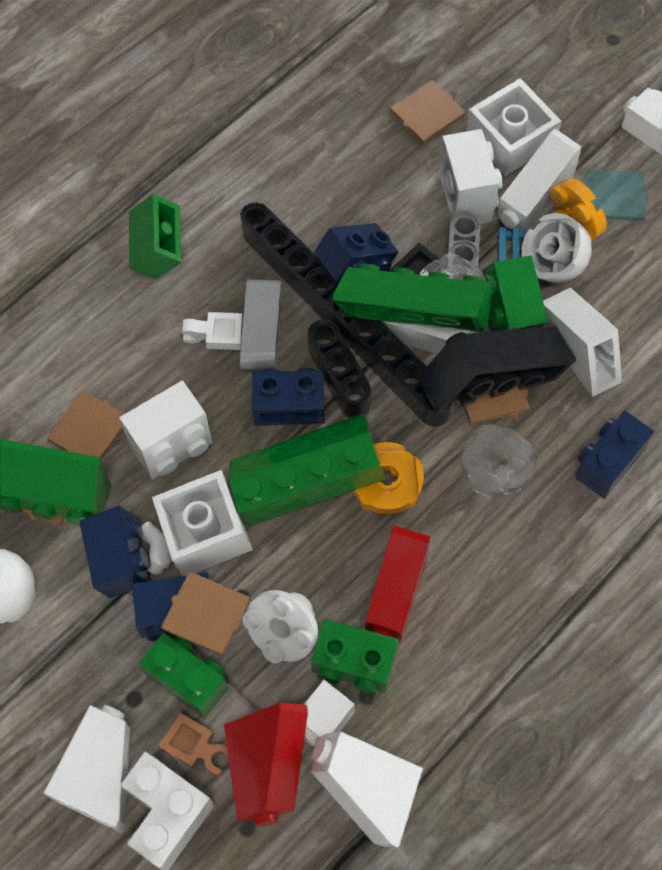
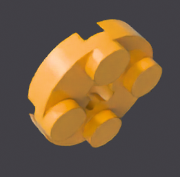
M569 178L550 189L552 203L555 208L552 213L567 214L575 219L587 230L591 241L606 231L607 222L602 208L596 211L591 202L596 197L585 184L575 178Z
M392 442L375 444L383 470L390 471L391 477H397V481L392 482L391 485L377 482L354 490L355 497L359 500L363 509L379 514H396L412 508L416 504L423 488L424 472L420 460L405 451L406 447Z

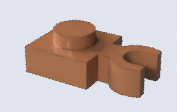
M182 713L178 714L158 746L160 750L192 769L195 768L200 759L204 762L207 771L216 777H221L223 772L213 765L214 757L223 754L228 758L226 745L209 744L214 737L212 731Z

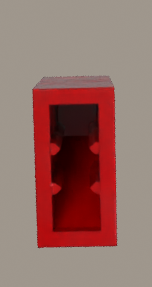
M393 526L365 620V630L396 638L398 643H401L427 562L431 536L399 526Z
M276 703L224 724L237 821H254L255 827L270 826L279 823L278 816L294 811L308 717L307 705Z

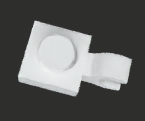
M208 312L207 321L184 319L182 326L183 342L199 343L202 340H206V349L240 350L242 313Z

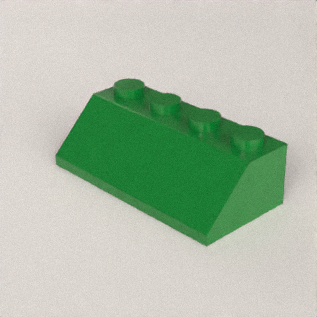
M360 264L359 268L348 267L333 294V301L348 317L480 333L487 330L493 292L489 283H484L485 280L477 276H464L463 280L449 279L448 274L441 272H429L428 276L414 275L415 272L406 268H394L393 272L380 271V267L375 265Z
M365 413L231 459L229 462V483L237 512L249 527L386 480Z
M0 439V510L9 513H17L19 508L30 510L34 516L46 520L53 519L54 515L66 518L68 522L80 526V520L105 510L112 485L99 457Z

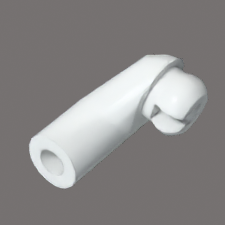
M148 521L141 526L142 535H140L150 546V568L147 570L154 575H160L164 572L165 568H169L172 559L163 532L151 521Z

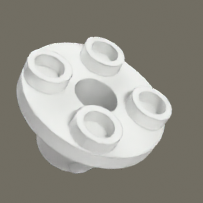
M280 590L265 591L250 603L242 617L243 624L248 629L252 640L262 650L264 657L272 663L301 660L312 651L317 643L318 626L315 619L316 614L313 611L311 602L302 594L288 593Z

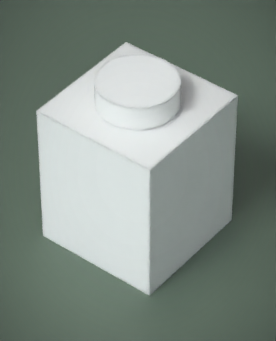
M325 680L322 681L305 702L308 709L304 741L315 747L324 733L340 732L355 713V704Z

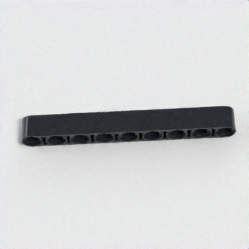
M259 202L245 205L240 213L242 233L245 241L321 319L329 320L338 327L347 345L422 422L432 427L445 424L450 417L452 402L448 405L449 408L446 411L435 413L434 409L428 405L430 401L420 383L409 384L404 381L408 378L417 379L427 366L382 321L348 317L346 314L338 313L337 311L341 310V308L333 301V294L340 281L336 282L318 257L267 206ZM281 244V246L275 247L273 245ZM295 266H304L303 268L299 269L293 268ZM320 287L326 288L324 291H317L315 289ZM362 332H369L372 335L368 337H363L359 334ZM384 355H392L395 357V359L385 360L381 357Z

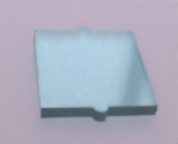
M587 170L586 186L596 197L591 201L596 211L602 208L607 220L645 221V201L648 198V193L645 192L644 172Z

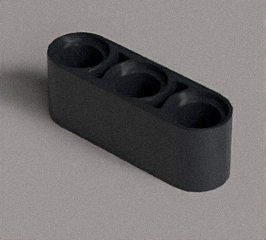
M329 320L315 321L308 329V349L318 370H323L324 382L345 416L352 418L363 413L366 415L371 405V386L338 327ZM321 339L330 340L326 344H320L317 341ZM337 366H343L346 368V370L342 372H336L332 370V368ZM351 394H359L363 398L351 400L347 397Z

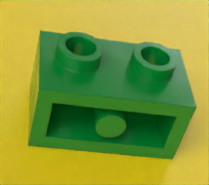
M152 194L129 211V269L158 279L181 263L180 205Z
M532 255L493 262L482 270L481 278L485 280L484 283H489L493 292L489 320L496 331H505L510 328H516V330L529 329L548 323Z
M324 619L311 660L312 672L317 673L318 679L325 680L328 683L339 684V681L342 680L355 684L354 688L363 693L373 695L377 691L385 693L397 653L398 639Z
M163 632L141 659L139 665L146 676L205 720L228 690L225 678L222 676L225 671L210 658H206L203 662L193 655L192 652L195 649L186 640L177 636L172 639Z

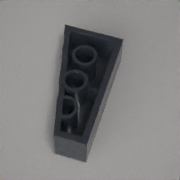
M534 326L529 329L517 330L516 328H510L505 331L493 332L485 330L480 333L470 334L459 332L446 340L445 347L417 379L435 413L446 411L449 408L448 405L454 401L459 400L461 406L474 403L476 401L475 397L487 392L494 398L504 395V393L516 386L519 390L556 381L576 361V358L557 326Z

